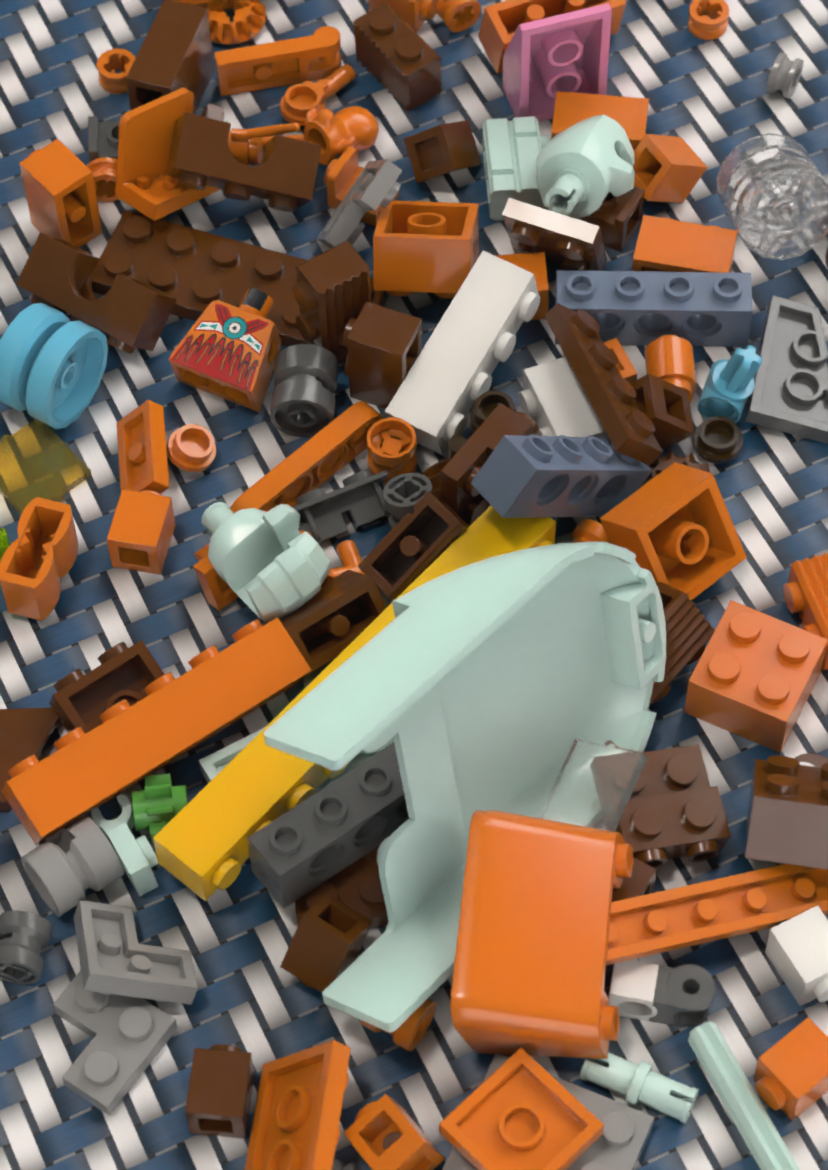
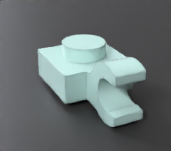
M120 794L116 797L122 810L118 818L114 820L103 818L97 807L91 810L93 821L98 825L115 850L123 869L140 897L159 887L151 869L159 863L145 835L135 839L131 833L135 824L133 807L129 799L125 795Z

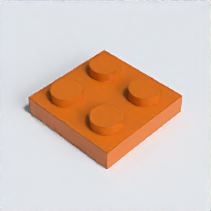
M522 1048L516 1051L439 1124V1133L478 1170H566L604 1132V1124Z

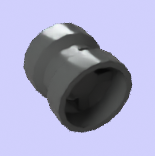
M405 473L390 479L384 486L382 493L386 510L390 513L389 523L391 530L407 513L413 514L415 512L413 507L428 491L434 494L432 483L426 476L419 473Z
M19 910L1 913L0 980L20 985H30L39 982L44 968L41 950L49 945L53 931L52 924L47 919L34 913Z

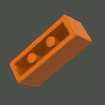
M506 0L485 7L478 38L496 73L503 72V55L519 24L609 3L612 9L610 35L618 32L627 3L625 0Z

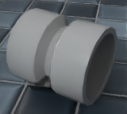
M88 816L60 833V843L57 845L46 841L21 858L22 865L33 886L49 909L58 917L77 906L79 900L84 901L86 889L91 888L98 892L124 875L122 864L112 845L98 825Z

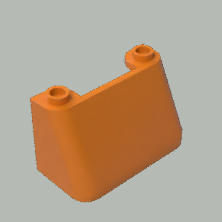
M476 810L473 813L469 829L451 990V1017L454 1028L475 1053L496 1054L497 1052L503 1055H513L522 1048L530 1056L608 1059L609 1041H616L619 1033L618 1007L610 1006L609 999L604 991L613 889H619L623 878H630L633 871L631 844H626L619 832L502 811Z

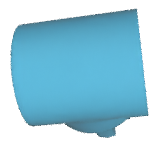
M747 345L745 349L737 348L729 360H718L712 364L697 405L702 417L708 419L713 416H724L735 423L740 420L745 402L754 390V375L762 364V358L755 354L756 348L754 346Z

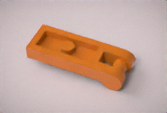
M323 26L318 28L311 36L214 52L220 96L328 77L342 67L341 54L338 52L341 48L339 31L331 26Z

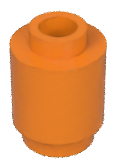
M676 335L660 336L645 348L646 375L649 373L687 390L689 403H691L693 394L697 390L693 346L688 340Z

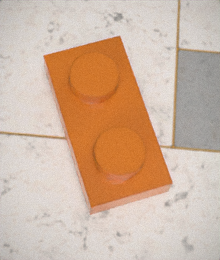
M148 399L116 423L121 491L122 489L137 492L149 490L161 494L169 488L164 409L162 405Z

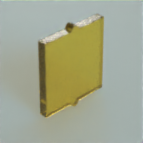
M37 420L32 421L13 435H4L1 438L0 493L20 514L35 497L62 502L64 494L92 476L91 470L47 425Z

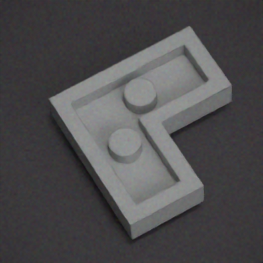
M388 159L368 161L317 237V240L330 249L344 241H349L353 245L365 227V224L360 221L365 212L376 211L379 205L386 208L394 199L401 186L396 180L403 170Z
M79 900L74 914V923L84 991L192 1005L198 985L191 951L138 944L132 907Z
M81 970L53 1004L55 1014L93 1038L62 1077L64 1085L109 1116L177 1030L174 1018L143 998L84 991Z

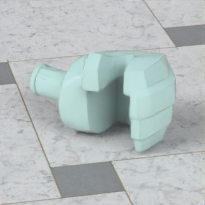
M604 114L592 116L563 130L541 150L537 156L536 180L544 207H547L550 211L578 219L589 216L598 210L609 192L617 197L633 189L635 183L633 168L635 163L634 150L624 128L617 121Z
M217 502L210 505L202 515V525L208 532L213 534L210 538L208 558L218 575L262 621H270L277 617L279 619L291 614L321 590V585L331 569L330 560L310 534L306 531L300 534V514L288 504H280L268 512L249 508L233 513L226 503Z

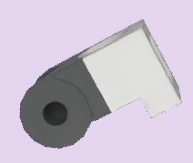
M636 958L614 963L608 999L610 1006L618 1007L619 1016L680 1027H694L701 1024L708 1017L715 994V982L706 969L695 964H684L671 968L669 966L641 962Z

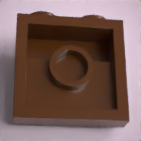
M500 403L441 470V499L468 525L480 517L487 510L488 505L491 506L471 484L472 480L504 435H537L539 432L537 423L529 415L523 412H515Z
M142 640L129 648L124 642L113 646L98 657L101 665L84 675L81 669H77L53 685L57 692L53 694L49 704L68 733L78 727H81L85 734L103 723L99 716L104 711L125 699L130 706L134 705L148 696L144 691L146 686L165 675Z
M699 744L596 760L593 770L608 830L619 832L626 844H631L634 858L653 868H658L665 865L668 859L687 857L689 862H701L712 859L720 854V851L731 835L718 786L710 787Z

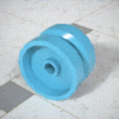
M44 303L31 304L15 317L0 340V402L17 411L27 410L28 414L35 420L55 430L66 428L77 420L87 408L100 385L108 356L106 336L100 330L81 321L70 322V319L64 313Z

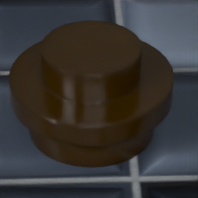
M710 417L703 421L694 432V450L700 458L714 464L728 463L734 460L742 450V433L735 422L727 417Z

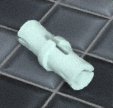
M609 1052L608 1059H585L580 1073V1079L588 1080L625 1096V1103L637 1107L639 1103L679 1119L684 1124L690 1116L689 1110L693 1109L699 1089L695 1087L691 1088L652 1071V1064L641 1061L637 1065Z

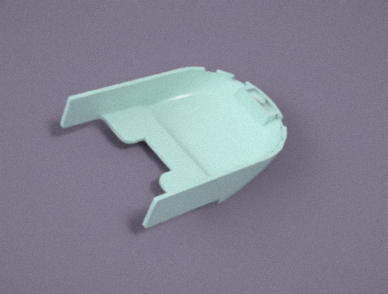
M607 542L560 543L491 557L428 581L392 601L395 619L264 731L266 745L334 771L344 767L360 751L366 753L375 752L392 737L394 738L409 818L381 843L377 852V864L388 915V926L385 932L322 992L326 1005L384 1031L394 1032L453 974L471 818L476 810L502 811L596 829L605 820L593 766L597 759L630 755L633 752H644L657 714L648 710L654 682L663 681L665 673L666 624L663 603L650 570L640 568L635 560L636 554L626 548Z

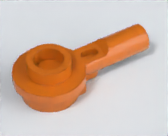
M344 64L325 79L318 80L316 83L305 81L304 83L292 85L281 98L280 112L282 117L290 123H298L300 126H305L307 112L314 108L319 115L325 109V101L356 78L354 69L350 65Z

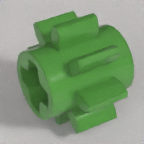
M170 773L144 776L145 790L132 791L136 831L150 830L152 843H154L153 837L188 804L186 785L172 786Z

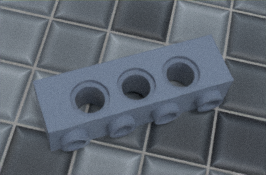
M556 270L555 305L558 303L575 312L581 309L589 313L600 326L598 334L603 342L617 338L621 345L647 346L660 336L676 335L688 340L692 346L746 347L749 341L753 313L751 273Z
M534 434L529 436L504 435L471 484L502 518L602 517L637 491L651 474L652 470L646 464L617 452L609 438L594 436L567 437L564 435L537 436Z

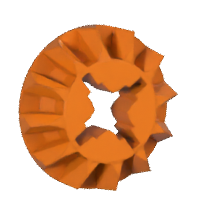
M211 0L196 4V6L208 8L211 41L215 43L231 45L248 41L255 37L265 24V5L261 4L260 0ZM233 8L235 13L233 22H230L229 17L226 16L225 9Z

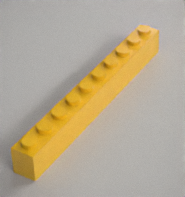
M490 506L396 599L428 581L461 567L523 549L555 544L556 521L550 517L502 518ZM392 603L153 837L157 862L204 901L217 889L225 890L238 877L242 864L250 857L248 837L314 795L315 790L328 777L331 779L338 777L349 764L348 762L344 767L336 771L266 745L263 733L395 619Z

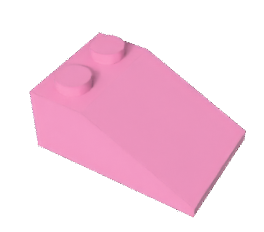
M609 3L518 25L503 55L502 85L515 117L535 116L538 122L553 119L556 91L606 95L612 9Z

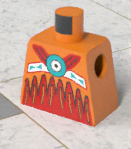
M249 288L239 308L220 300L212 301L168 359L177 381L259 412L276 364V357L281 348V339L276 324L266 318L274 304L273 299L258 289Z

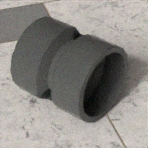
M297 344L288 346L280 351L276 357L275 388L272 392L270 410L271 422L277 429L296 437H313L334 420L336 404L334 393L337 390L339 363L332 352L312 344Z

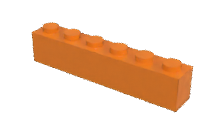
M278 617L264 626L259 619L250 622L232 635L236 643L221 652L218 651L215 645L207 648L188 662L192 668L190 671L176 679L171 672L161 676L144 688L148 695L132 706L129 705L126 699L118 702L99 716L103 723L85 734L83 729L78 727L58 739L54 743L57 751L39 762L36 755H32L8 770L7 773L11 779L6 782L1 792L34 844L38 845L90 813L92 809L98 808L145 779L144 776L153 774L300 683L312 670Z

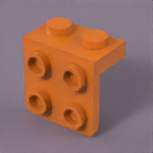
M180 88L126 112L119 122L115 197L154 221L221 190L220 188L206 185L205 190L185 188L177 184L178 178L166 176L176 120L185 112L193 114L194 94L186 88Z

